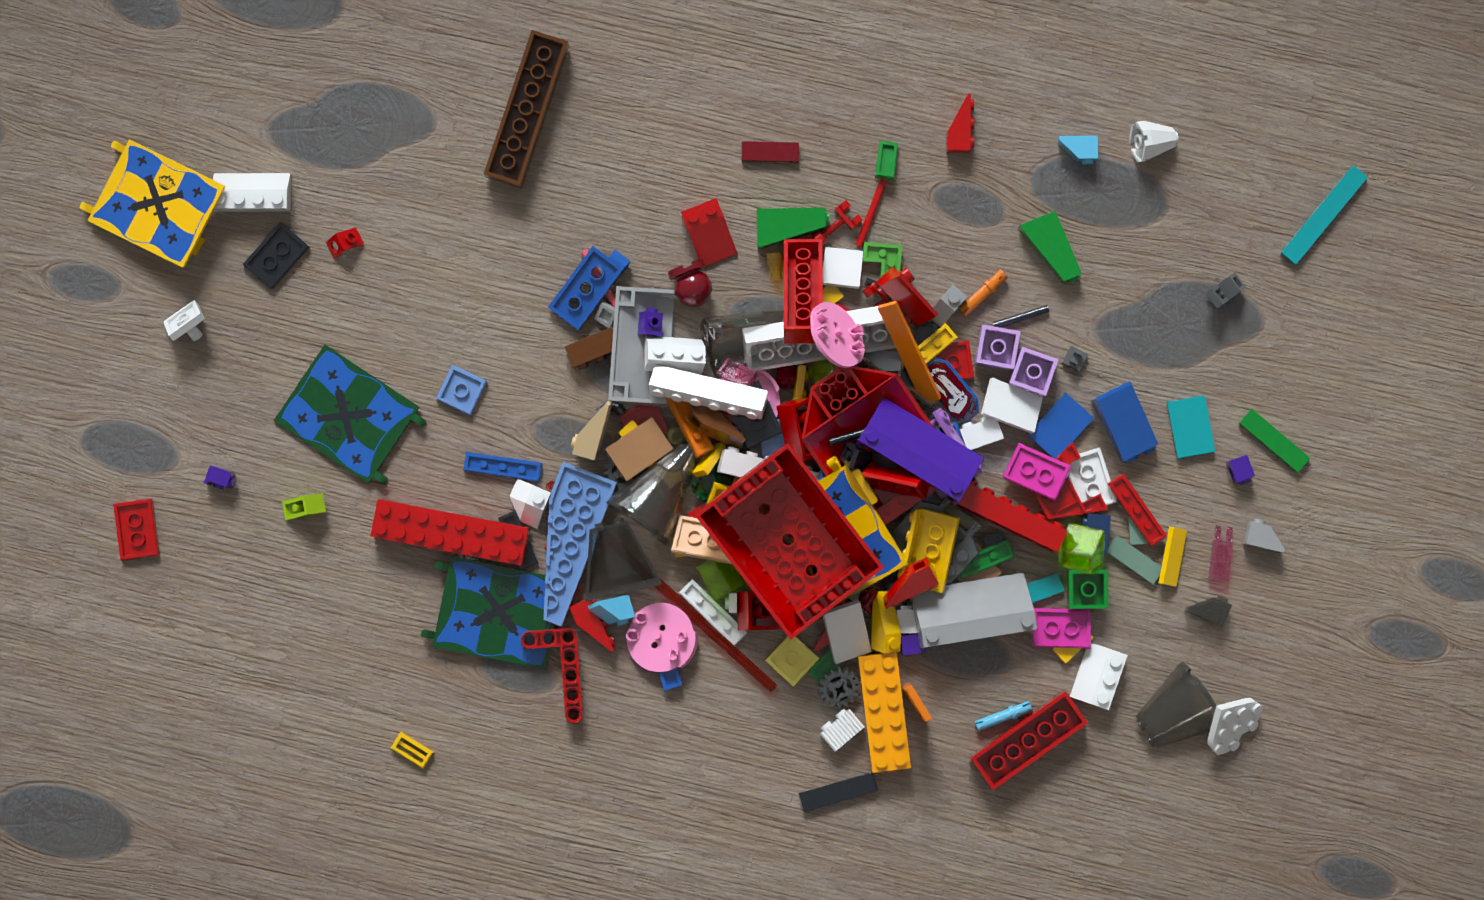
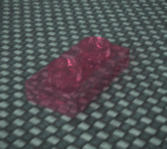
M729 358L725 360L716 372L719 377L729 382L749 387L758 377L755 371Z

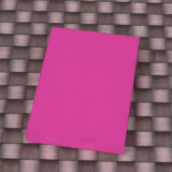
M1018 443L1003 475V479L1056 502L1072 467Z
M1034 608L1037 629L1033 630L1032 647L1091 648V610Z

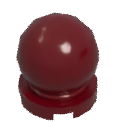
M703 259L692 261V265L687 268H683V265L670 270L668 273L669 279L676 281L674 288L677 298L688 307L702 306L710 299L712 293V283L709 277L701 272L705 268Z

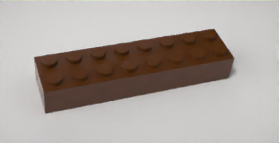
M531 30L484 171L486 178L522 189L569 49L568 41Z

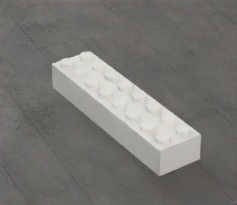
M879 306L846 311L855 324H860L864 329L862 331L864 332L862 335L865 346L864 353L896 348L878 311ZM784 322L742 328L744 358L748 372L826 360V357L820 352L816 343L784 344Z

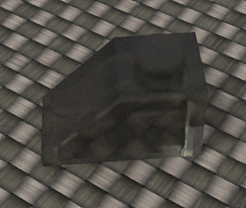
M1217 596V598L1211 597L1190 605L1184 611L1215 625L1223 626L1232 605L1227 603L1228 599Z

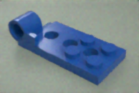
M592 246L548 308L577 330H580L611 286L615 284L627 269L631 261L617 250H614L608 257ZM595 267H599L602 270L600 278H595L592 274ZM585 282L591 285V291L587 294L581 290V286ZM572 298H577L580 301L577 309H573L570 306Z

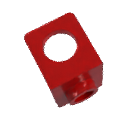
M354 227L335 233L326 244L333 258H337L344 251L361 246L364 242L357 228ZM333 242L337 244L338 251H335L333 248Z

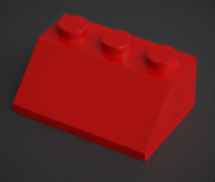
M891 267L875 282L879 286L877 290L883 297L886 298L888 296L892 300L891 302L897 301L909 325L913 323L919 326L939 315L906 277L895 268Z
M809 397L791 400L776 406L783 431L784 443H789L802 461L813 458L801 441Z
M872 460L862 473V477L871 488L926 499L930 484L900 466L897 468L881 467L875 463V460Z

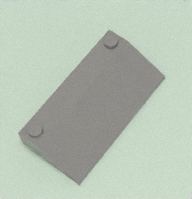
M616 286L608 401L667 407V401L664 397H656L649 393L652 373L651 371H645V360L643 358L645 355V336L638 335L639 312L646 311V308H656L658 313H663L662 337H672L674 290Z
M1024 573L950 584L945 586L944 593L926 590L912 598L920 648L1037 629L1035 612Z

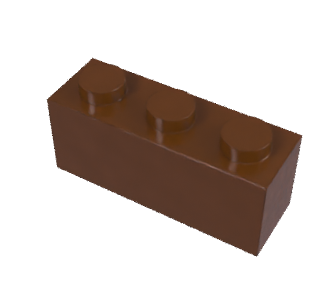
M613 327L564 346L574 369L583 370L589 367V363L593 361L600 363L607 359L606 356L612 354Z

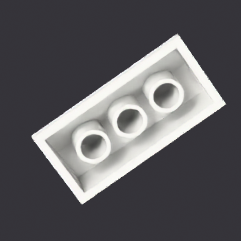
M290 173L214 174L213 180L226 186L214 212H291Z

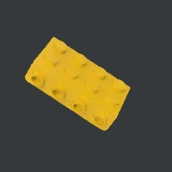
M921 507L912 511L909 520L911 528L906 534L907 547L902 553L908 564L899 569L898 578L909 565L927 557L939 582V585H936L932 591L944 593L960 518Z

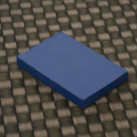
M1065 392L1036 424L1035 432L1032 434L1028 433L1027 436L1050 457L1056 459L1094 417Z

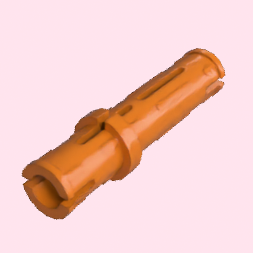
M999 269L992 278L983 282L984 285L958 310L967 317L991 293H995L996 288L1008 277Z

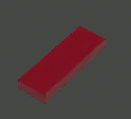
M742 141L741 161L798 163L799 143Z

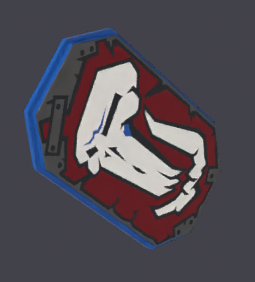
M937 358L931 361L927 367L941 395L938 401L954 420L968 423L979 413L978 397L948 361Z

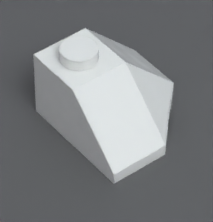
M517 479L510 494L514 509L522 523L538 529L548 506L551 493Z

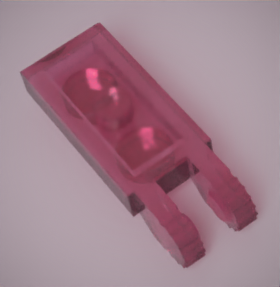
M1216 525L1209 579L1229 580L1233 547L1232 527H1228L1226 530V542L1220 541L1221 526Z

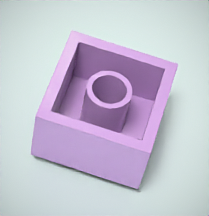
M982 325L974 365L1013 371L1021 331Z
M1021 347L1008 384L1044 398L1047 395L1059 359Z

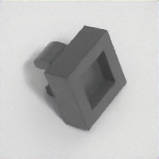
M1070 346L1062 363L1079 372L1088 354Z

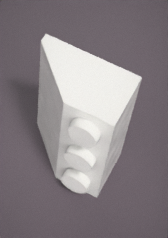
M645 335V371H653L656 364L702 375L706 364L705 345L702 340Z
M1091 643V648L1085 650L1069 697L1109 710L1128 655Z

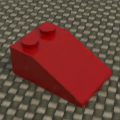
M717 198L681 212L699 259H703L705 267L738 254Z
M753 591L737 592L738 631L783 630Z

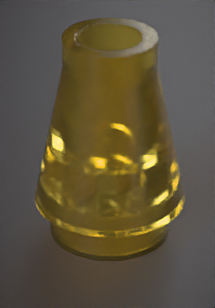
M782 253L766 254L767 258L765 261L771 275V280L783 279L784 256H782Z

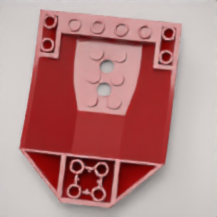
M856 366L850 368L839 367L811 386L801 441L826 476L833 473V470L827 464V460L831 457L836 456L841 467L845 466V463L840 460V456L846 442L830 446L828 439L866 428L883 398L888 399L933 427L898 374ZM859 438L850 440L849 442L856 444ZM930 485L927 496L936 491L937 488ZM872 488L878 499L873 506L885 525L923 500L922 498Z

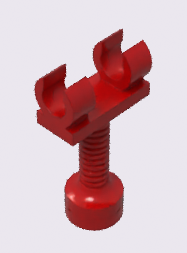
M845 200L834 210L840 218L823 232H815L812 238L822 239L823 246L827 243L826 238L840 226L846 224L852 230L863 219L858 214L849 221L843 212L851 205Z
M907 267L900 271L910 283L915 280ZM875 282L866 287L863 293L867 298L875 292L878 293L882 300L873 307L889 303L877 290L879 287Z

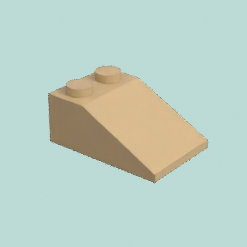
M607 401L579 434L573 437L570 448H573V455L595 460L599 455L613 401Z

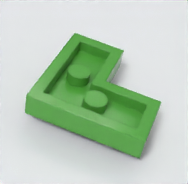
M864 242L862 262L881 263L880 278L891 267L900 272L902 245Z

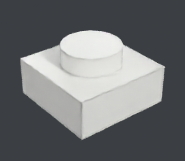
M729 593V597H725V609H729V613H737V593Z

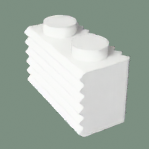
M842 709L835 715L837 719L833 723L828 721L821 727L822 732L820 735L835 752L864 728L863 724L850 709L847 711Z

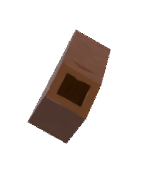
M700 405L690 411L688 420L700 433L740 450L743 448L746 440L743 433L737 430L732 425L731 420L719 410H711L709 407Z

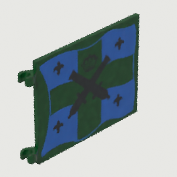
M327 345L323 346L273 420L368 484L372 478L382 484L387 482L388 478L378 472V469L410 421H414L421 427L426 423L425 419L416 414L420 408L419 406Z
M453 556L450 558V563L436 562V569L448 571L436 630L424 629L421 631V637L434 639L432 647L546 670L550 647L528 649L521 643V636L527 631L554 629L555 624L543 620L546 575ZM546 633L543 636V641L550 644L553 634ZM531 634L524 637L525 644H534L535 637Z

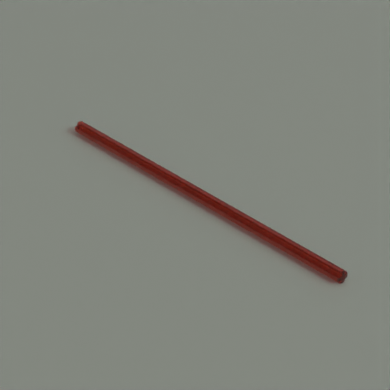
M550 480L545 488L551 492L555 482ZM602 525L600 526L597 535L671 603L684 611L689 619L769 692H772L777 687V684L606 528Z

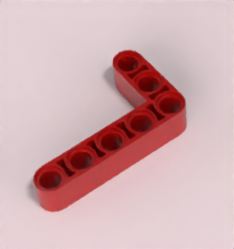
M560 628L523 633L521 643L525 648L560 646L565 717L571 723L579 722L582 718V701L576 632L571 628ZM567 631L573 633L574 638L571 642H565L562 638L563 634ZM546 633L554 635V641L550 644L543 641V636ZM528 634L535 637V642L532 645H527L524 642V637ZM573 651L575 653L574 660L566 661L564 659L565 652ZM568 670L576 672V678L572 681L567 680L565 677ZM571 689L576 690L578 693L577 698L574 700L567 698V692ZM577 709L579 711L578 718H569V710Z

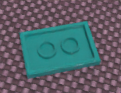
M1205 395L1166 402L1177 459L1216 452Z

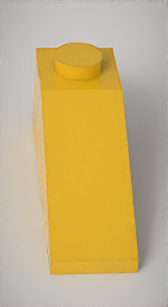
M889 590L878 591L873 600L871 649L884 654L900 652L901 631L895 607L886 609L883 600L884 595Z

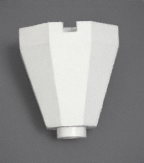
M1146 121L1136 122L1131 125L1129 137L1130 144L1134 143L1135 149H1131L1132 155L1137 162H1145L1176 147V143L1179 141L1178 133L1172 127Z

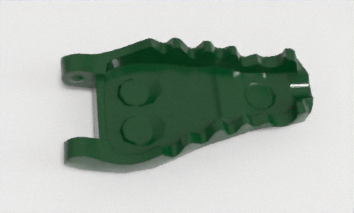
M745 443L743 448L739 449V453L748 449ZM719 460L708 475L701 476L692 483V491L699 500L704 501L709 498L714 482L727 486L732 485L734 476L717 472Z

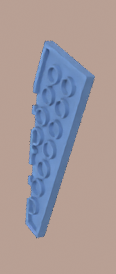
M566 462L562 463L549 496L543 620L561 627L617 485L615 481Z

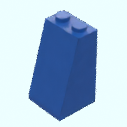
M1130 381L1091 400L1121 462L1127 461V463H1131L1138 459V454L1144 452L1147 455L1155 451L1154 446L1158 445V442Z

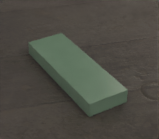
M1115 536L1108 546L1107 553L1153 585L1160 576L1161 566L1119 536Z

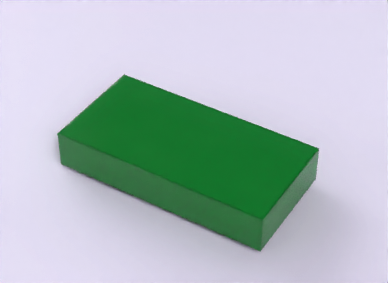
M879 141L875 171L876 179L894 181L898 143Z

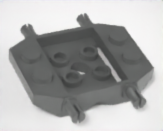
M946 495L940 503L921 500L912 511L921 507L951 515L945 508L952 502V499H948L949 496ZM912 511L893 531L897 545L902 553L907 547L906 534L911 528L909 520ZM975 521L969 529L959 523L954 546L960 539L963 541L952 553L946 583L951 584L979 553L974 536L976 531L981 528L978 522Z

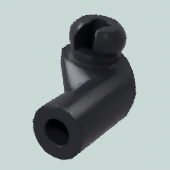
M613 401L610 412H616L618 416L625 413L624 404ZM605 404L596 409V411L598 412Z

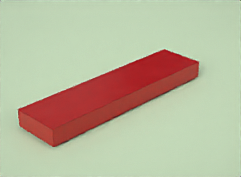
M1124 473L1107 483V486L1150 547H1153L1167 537Z

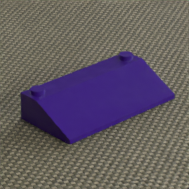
M886 398L882 399L855 444L857 448L860 444L866 445L954 499L953 506H956L961 500L983 460V457Z

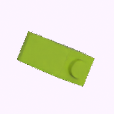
M323 493L304 495L282 501L285 520L326 512Z

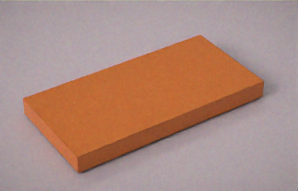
M909 683L902 685L903 692L920 719L926 722L932 719L913 686Z

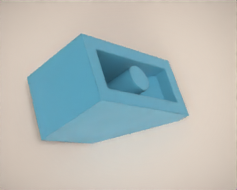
M1059 136L1057 139V143L1076 162H1082V165H1091L1097 161L1098 136Z
M629 595L602 600L588 605L590 611L609 625L617 623L618 626L629 623L628 619L635 617Z

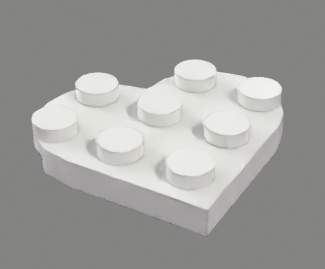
M1244 698L1216 706L1207 743L1211 750L1217 755L1227 753L1230 750H1237L1242 734L1249 730L1254 731L1257 729L1263 707L1252 698Z

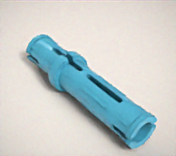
M1028 700L1013 707L1012 705L1008 706V709L975 720L978 732H981L1012 719L1015 721L1020 716L1032 713L1033 710Z

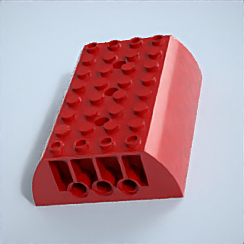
M789 443L769 455L695 514L702 526L790 640L884 568ZM767 503L770 511L767 514H761L758 509L760 504ZM785 534L793 536L792 544L785 545L782 538ZM809 565L817 567V573L813 576L806 573V568Z

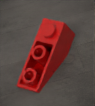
M971 93L967 94L946 134V153L969 154L971 148H974V137H971V129H974V118H971V110H974V99H971Z
M927 557L909 565L884 595L883 600L886 609L895 607L900 602L912 599L919 593L932 590L936 585H939L937 575Z
M590 597L570 606L569 608L576 624L607 649L614 651L613 646L616 643L613 636H608L607 623L588 608V605L597 601L592 600Z

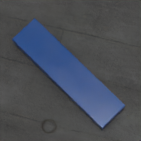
M466 452L463 471L540 482L542 463Z

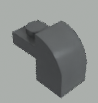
M1234 272L1206 292L1209 302L1216 308H1219L1245 289L1246 286Z

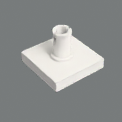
M193 300L166 319L164 325L169 337L173 341L184 333H187L192 341H196L203 335L196 325L205 318L200 306Z

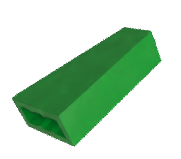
M826 207L757 209V249H764L783 243L784 239H796L826 229V224H830L829 212L826 213Z
M1056 211L1021 224L1018 227L1022 235L1061 283L1067 282L1069 285L1079 280L1078 277L1082 273Z

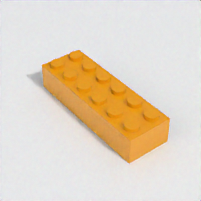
M897 652L858 656L871 771L875 773L911 768Z

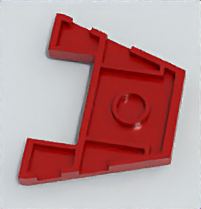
M1071 443L1056 459L1069 465L1081 457L1074 444ZM1068 476L1056 502L1034 493L1048 520L1100 512L1108 509L1101 494L1081 502Z

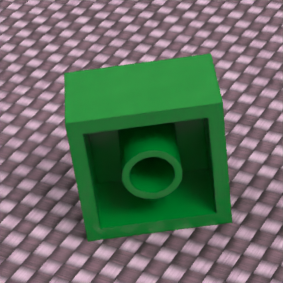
M1066 570L1067 609L1108 608V570Z

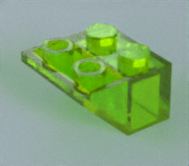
M1070 523L1066 530L1068 532L1058 551V566L1093 574L1103 568L1105 531Z

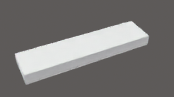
M693 579L679 592L733 646L747 634L745 630L738 631V623Z

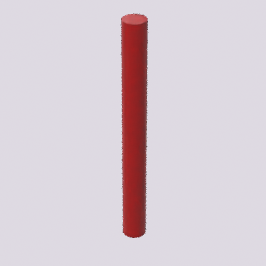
M879 180L855 244L858 247H863L888 180Z

